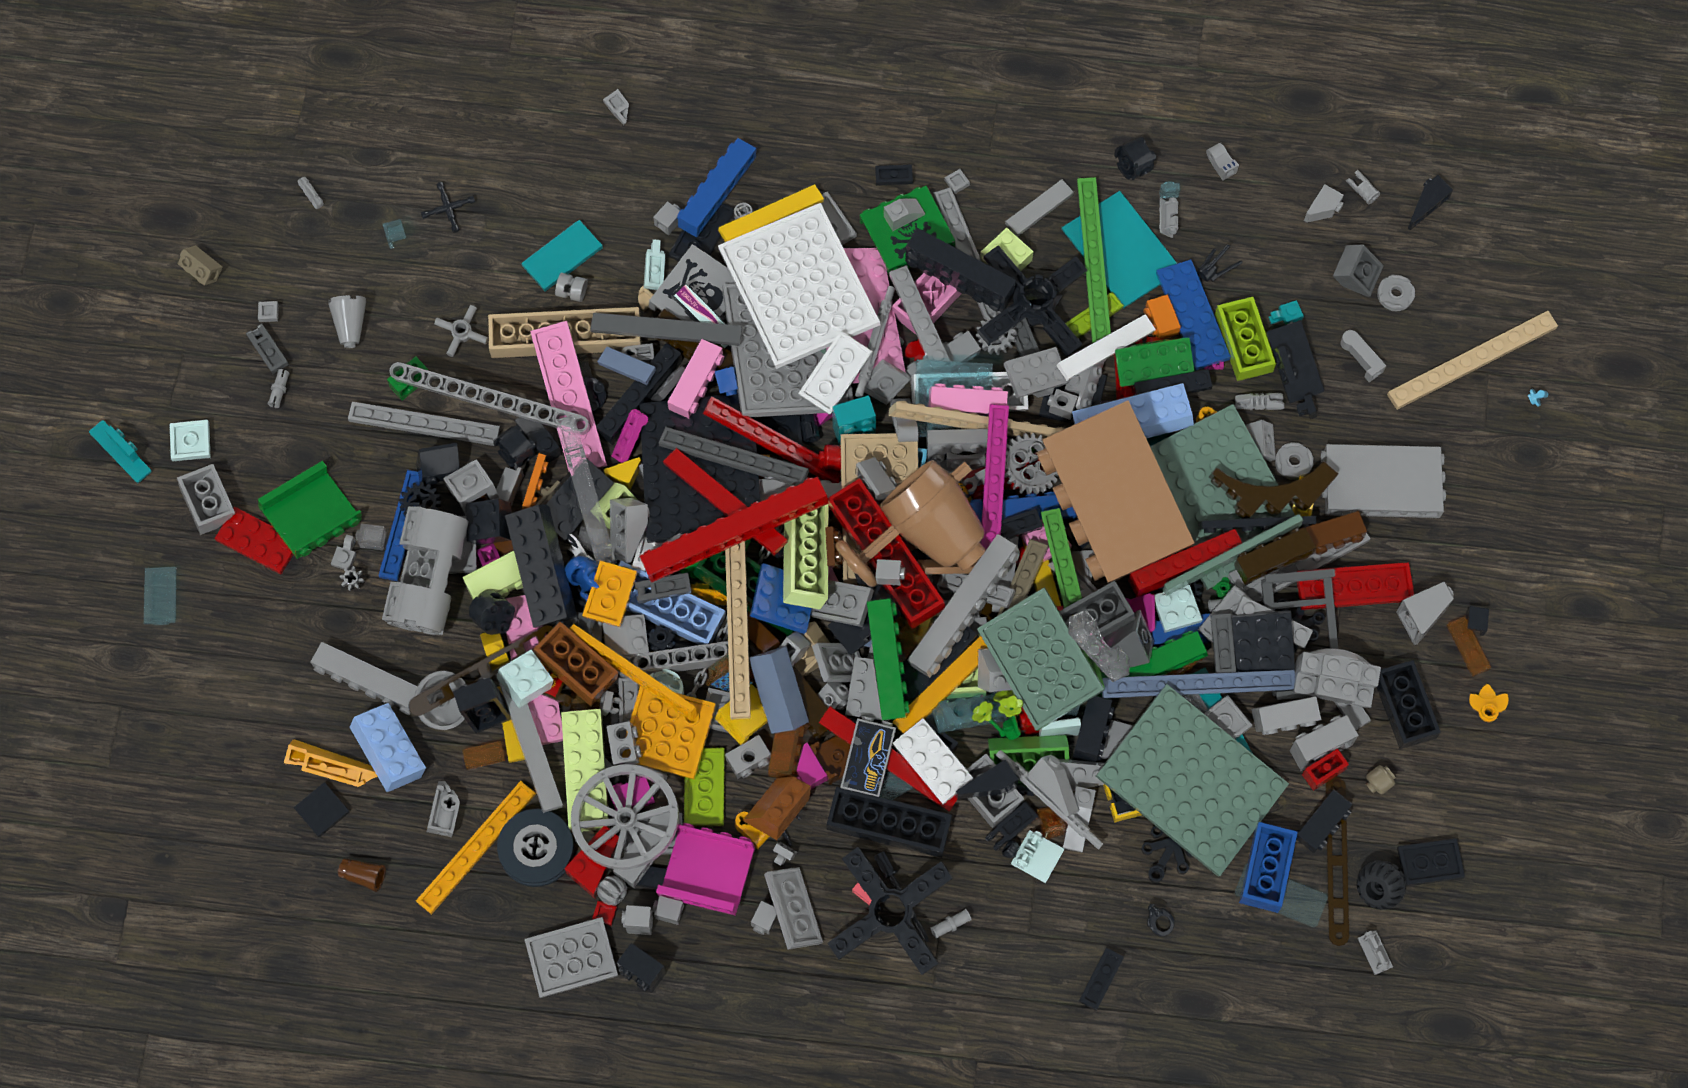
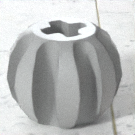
M607 876L599 884L597 894L603 903L617 905L624 899L627 893V886L620 877Z

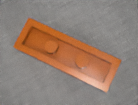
M538 453L522 510L536 506L538 497H535L537 490H541L543 480L540 479L541 474L546 473L548 462H545L546 455Z

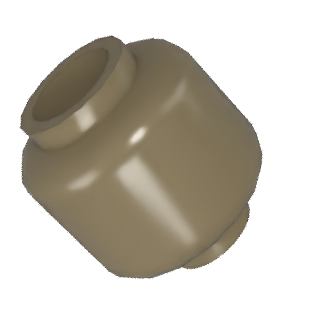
M1378 765L1366 775L1368 780L1366 785L1372 793L1377 791L1383 795L1395 785L1394 779L1396 777L1387 766Z

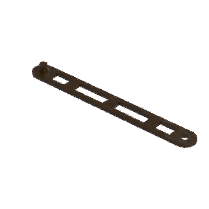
M549 625L542 626L413 697L408 704L409 711L415 716H421L453 699L455 696L449 684L475 669L478 670L481 677L467 685L476 683L481 678H491L498 674V670L514 659L492 671H489L486 663L512 649L515 650L516 658L528 652L525 650L523 643L535 636L538 643H540L544 639L545 633L550 632L554 627ZM440 689L444 697L430 704L427 696Z
M1334 777L1326 783V798L1334 789L1346 799V785L1341 778ZM1341 819L1339 823L1341 824L1342 856H1332V835L1329 834L1327 837L1329 940L1336 946H1343L1349 940L1347 822ZM1333 866H1342L1343 899L1333 898ZM1334 908L1343 909V925L1334 924ZM1337 933L1342 934L1341 939L1336 938Z

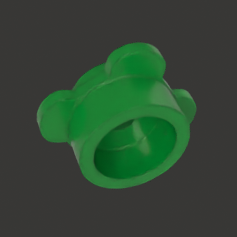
M1223 577L1212 589L1216 590L1219 599H1223L1233 586L1229 583V578Z

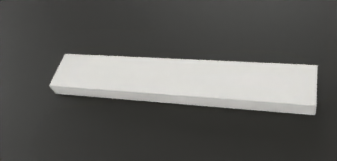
M1145 314L1064 359L1056 366L1066 381L1114 355L1115 349L1126 348L1153 333L1156 329Z

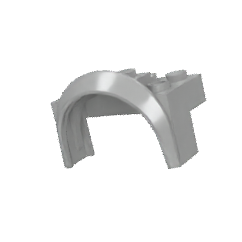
M926 422L927 462L934 460L942 468L954 471L964 461L972 470L985 467L988 429L934 430V423ZM962 451L976 453L973 455H957Z

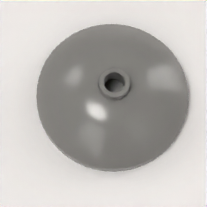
M437 671L427 675L417 686L415 696L455 674L448 671ZM462 678L449 684L452 692L461 686L467 685ZM439 689L428 695L427 699L432 704L436 702L437 697L441 699L444 696ZM455 697L419 716L427 726L438 730L454 728L464 721V717L459 712Z

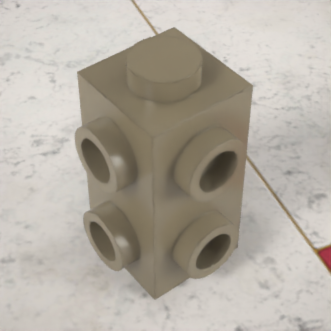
M195 245L185 248L180 253L178 265L195 277L199 283L208 285L217 281L222 266Z

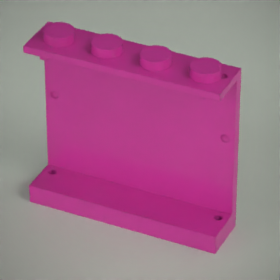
M687 823L678 825V834L663 885H658L656 893L659 897L663 896L682 901L686 904L736 916L754 854V844L746 837L737 839L725 832L716 834L711 829L702 828L699 830Z

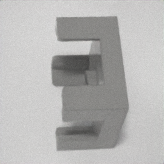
M477 459L443 478L453 497L455 496L465 515L467 503L473 502L486 493L490 500L499 497L494 484Z

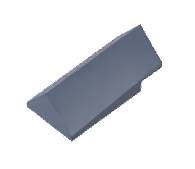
M786 646L749 657L750 666L771 734L795 730L808 723V717Z

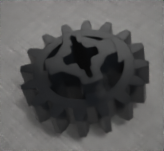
M423 482L420 483V486L413 483V488L406 487L407 493L401 492L403 498L399 499V503L402 504L400 510L404 511L403 515L405 518L408 507L428 509L432 506L430 509L438 511L437 507H441V502L439 501L441 499L440 494H437L436 488L431 490V484L425 487Z

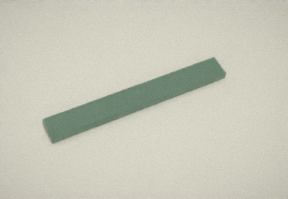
M1300 514L1165 583L1163 592L1168 596L1235 561L1239 554L1243 552L1250 553L1257 546L1267 544L1273 539L1289 533L1301 526L1303 522Z

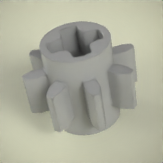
M354 566L349 571L345 568V574L339 576L341 579H344L341 585L343 587L348 585L349 591H352L353 587L360 589V582H364L360 578L363 574L362 571L356 573ZM353 575L356 578V580H352L351 583L348 580V578H352Z

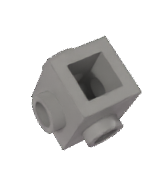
M828 682L817 694L827 708L830 706L835 710L842 711L847 707L849 691L842 682Z

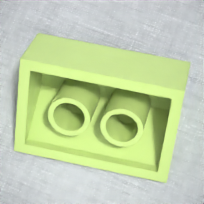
M514 551L463 577L472 599L476 596L479 598L482 595L481 593L487 590L497 591L501 596L506 597L510 591L523 588Z

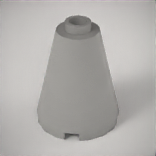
M350 295L333 297L331 300H328V305L340 344L344 345V348H355L356 344H359L366 298L356 296V299L350 298Z

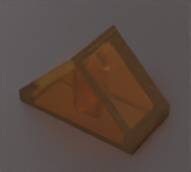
M1050 807L1037 810L1045 839L1064 835L1066 828L1062 818Z

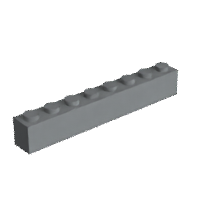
M999 534L996 535L986 549V552L981 556L908 658V662L912 667L929 678L938 672L940 663L950 655L952 646L955 642L960 641L965 628L973 623L977 611L983 609L986 597L995 592L996 584L1000 579L1005 578L1010 565L1014 564L1019 558L1020 551L1017 545Z

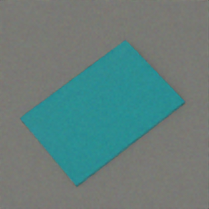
M1118 191L1098 205L1106 287L1124 305V309L1160 286L1156 270L1175 265L1177 262L1121 191ZM1079 216L1063 226L1062 230L1084 257L1081 219Z

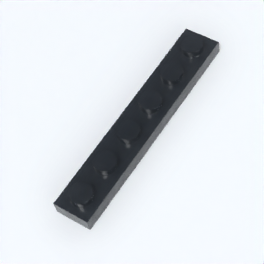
M1301 516L1303 522L1299 529L1316 524V516ZM1292 517L1198 522V530H1204V533H1216V529H1223V532H1229L1235 528H1242V532L1254 531L1255 527H1261V531H1267Z

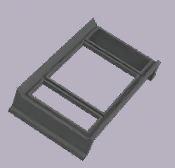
M1335 569L1264 575L1265 579L1261 580L1263 606L1275 611L1278 608L1325 604L1330 649H1338L1331 578L1335 577ZM1323 579L1324 599L1274 603L1272 587L1274 583ZM1293 690L1272 691V696H1276V700L1310 697L1294 694Z

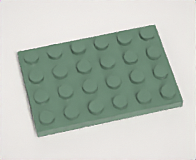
M1042 588L977 628L1017 699L1023 701L1022 707L1036 731L1105 690L1045 588Z

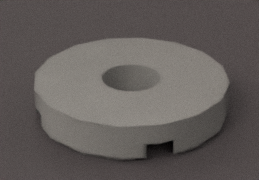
M1391 275L1381 281L1377 289V297L1385 308L1391 311H1401L1412 304L1415 297V288L1408 278L1401 275ZM1397 289L1401 292V295L1394 296L1391 291Z
M1291 442L1279 449L1276 454L1275 466L1283 477L1289 480H1299V476L1305 477L1310 473L1313 466V456L1311 451L1302 444ZM1295 457L1299 460V464L1292 465L1289 459Z

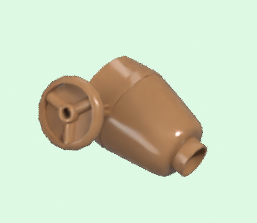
M934 460L927 462L900 483L881 503L880 508L892 524L860 554L842 540L836 543L837 551L847 562L850 569L855 574H858L870 587L876 586L877 581L875 574L866 563L899 534L941 566L950 567L957 564L962 571L966 570L986 552V549L980 544L984 537V528L958 484L972 469L964 461L949 474Z

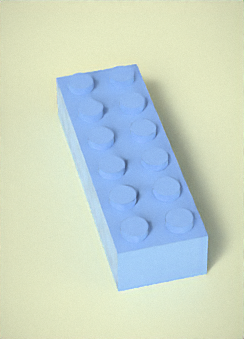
M1183 383L1072 411L1074 424H1077L1129 400L1146 438L1182 430L1194 425L1192 411Z
M623 561L620 562L619 566L638 572L635 583L650 580L646 572L632 568V565ZM635 585L626 608L627 611L635 615L644 614L646 620L662 628L664 626L668 627L675 634L697 645L711 644L726 617L725 610L692 594L638 603V590H635ZM651 587L645 589L646 594L652 593Z

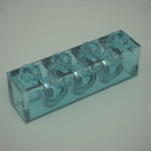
M993 692L989 696H983V694L976 695L972 699L962 697L954 702L944 700L939 702L938 706L932 711L939 733L991 724L989 721L984 720L979 723L972 719L974 713L971 709L974 710L975 707L980 706L984 701L993 705L991 716L996 723L1005 722L1010 718L1000 713L998 708L1001 704L993 701V697L997 692Z

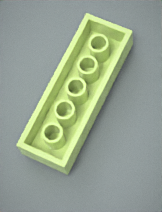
M828 504L784 523V537L788 543L784 546L783 603L821 609L828 599L825 527H828Z
M601 709L561 712L568 827L571 833L573 832L571 827V811L576 795L592 776L606 769ZM602 782L588 796L609 807L608 791L604 782ZM584 802L580 821L609 819L608 814ZM603 826L581 828V832L600 830Z

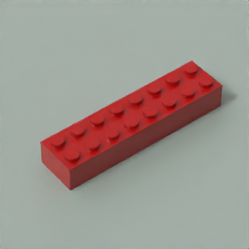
M860 478L828 497L830 509L860 553L892 525ZM899 535L867 562L876 575L877 559L901 561L902 567H905V579H901V586L885 584L883 587L912 629L944 610V600Z

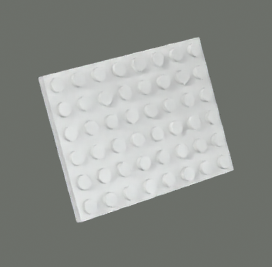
M821 203L718 245L719 251L776 369L830 347L840 331L853 337L880 326V321Z

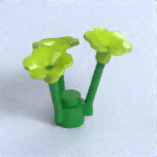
M1013 690L999 691L993 697L994 702L1001 704L998 708L999 712L1010 718L1003 723V728L992 719L991 710L993 705L984 701L980 706L975 707L973 710L974 714L972 715L974 721L979 723L984 720L989 721L999 731L1001 737L1006 736L1009 740L1017 739L1021 735L1015 715L1021 713L1023 701L1017 699Z

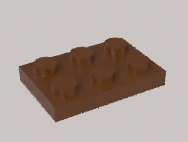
M825 527L827 566L834 570H843V557L836 549V543L841 540L843 541L842 534L834 527Z

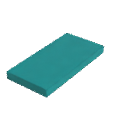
M578 220L521 264L544 291H547L557 283L561 273H571L601 250L603 246L586 226Z

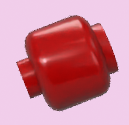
M825 445L824 450L819 452V462H823L825 469H841V445Z

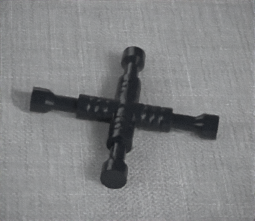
M439 182L436 185L438 190H440L443 205L435 207L430 211H423L421 215L425 219L430 215L446 212L448 220L452 224V232L456 233L460 229L455 222L456 218L453 209L462 207V205L467 203H475L472 195L467 199L450 203L449 197L444 190V183Z

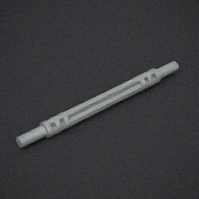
M888 286L885 298L881 301L877 315L880 326L873 328L868 344V349L872 351V354L860 370L859 383L855 396L859 398L863 397L866 383L869 382L892 307L891 301L895 291L893 286Z
M1002 750L996 754L1001 761L1006 760L1019 780L1081 837L1084 836L1098 850L1101 848L1103 843L1089 831L1090 828L1075 814L1066 817L1029 776V772L1018 762H1014Z

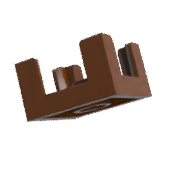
M838 736L822 744L816 742L810 746L827 775L829 785L843 778L851 746Z

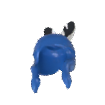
M569 534L568 539L573 548L567 550V554L572 559L565 567L566 576L571 585L581 586L580 596L587 602V593L591 590V587L599 588V585L594 581L599 564L589 555L587 556L577 538Z

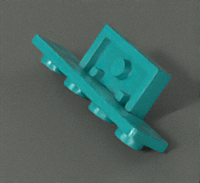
M102 420L89 431L90 435L136 483L141 482L152 472L135 452L138 450L131 441L127 443L124 440L125 435L119 429L115 430L111 425L109 426Z

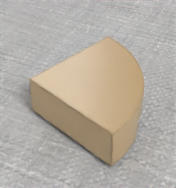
M644 286L639 290L638 302L642 311L645 312L649 308V300L654 294L645 289Z

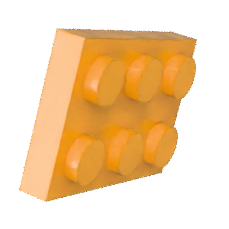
M600 561L594 577V581L599 585V588L591 587L582 616L620 628L638 572Z

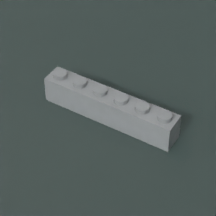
M321 642L311 660L314 671L321 675L329 674L331 679L341 683L344 681L353 690L358 691L361 689L370 698L376 699L378 697L383 700L384 704L389 703L391 707L395 705L400 708L401 712L407 715L411 714L408 704L415 696L417 686Z

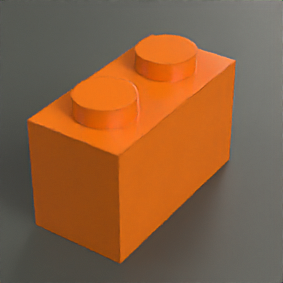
M1164 295L1148 300L1144 308V315L1146 314L1156 329L1152 335H1156L1160 339L1179 335L1181 326L1169 296Z

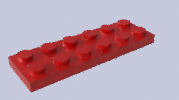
M1409 562L1328 568L1335 569V577H1331L1334 608L1399 603L1414 595ZM1302 570V571H1297V572L1315 571V570ZM1323 579L1297 581L1300 601L1325 598ZM1325 604L1301 606V610L1326 608Z

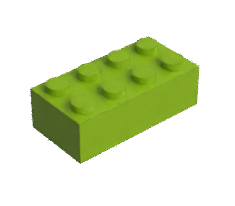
M1254 297L1217 305L1215 316L1231 356L1230 362L1236 380L1240 381L1272 373L1276 362Z

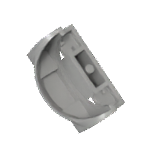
M1320 649L1309 653L1303 652L1297 657L1295 663L1293 693L1371 708L1374 688L1378 686L1381 667L1371 665L1358 654L1341 649Z

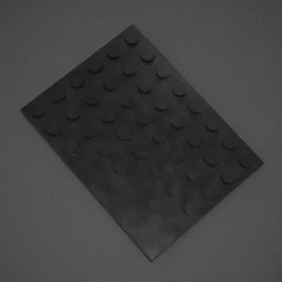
M738 394L712 396L741 412ZM711 396L700 397L698 409L694 414H691L690 418L669 410L668 401L640 404V412L648 417L647 424L641 428L644 499L649 508L648 524L646 526L647 543L663 542L679 533H692L703 525L707 526L719 518L727 517L663 463L674 451L659 446V441L665 427L757 453V443L703 414ZM683 453L747 507H750L754 502H761L759 475Z

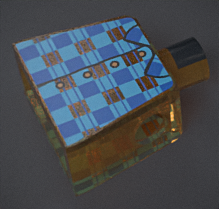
M725 655L709 667V678L706 680L708 688H719L730 692L729 655ZM749 664L750 684H753L754 676Z

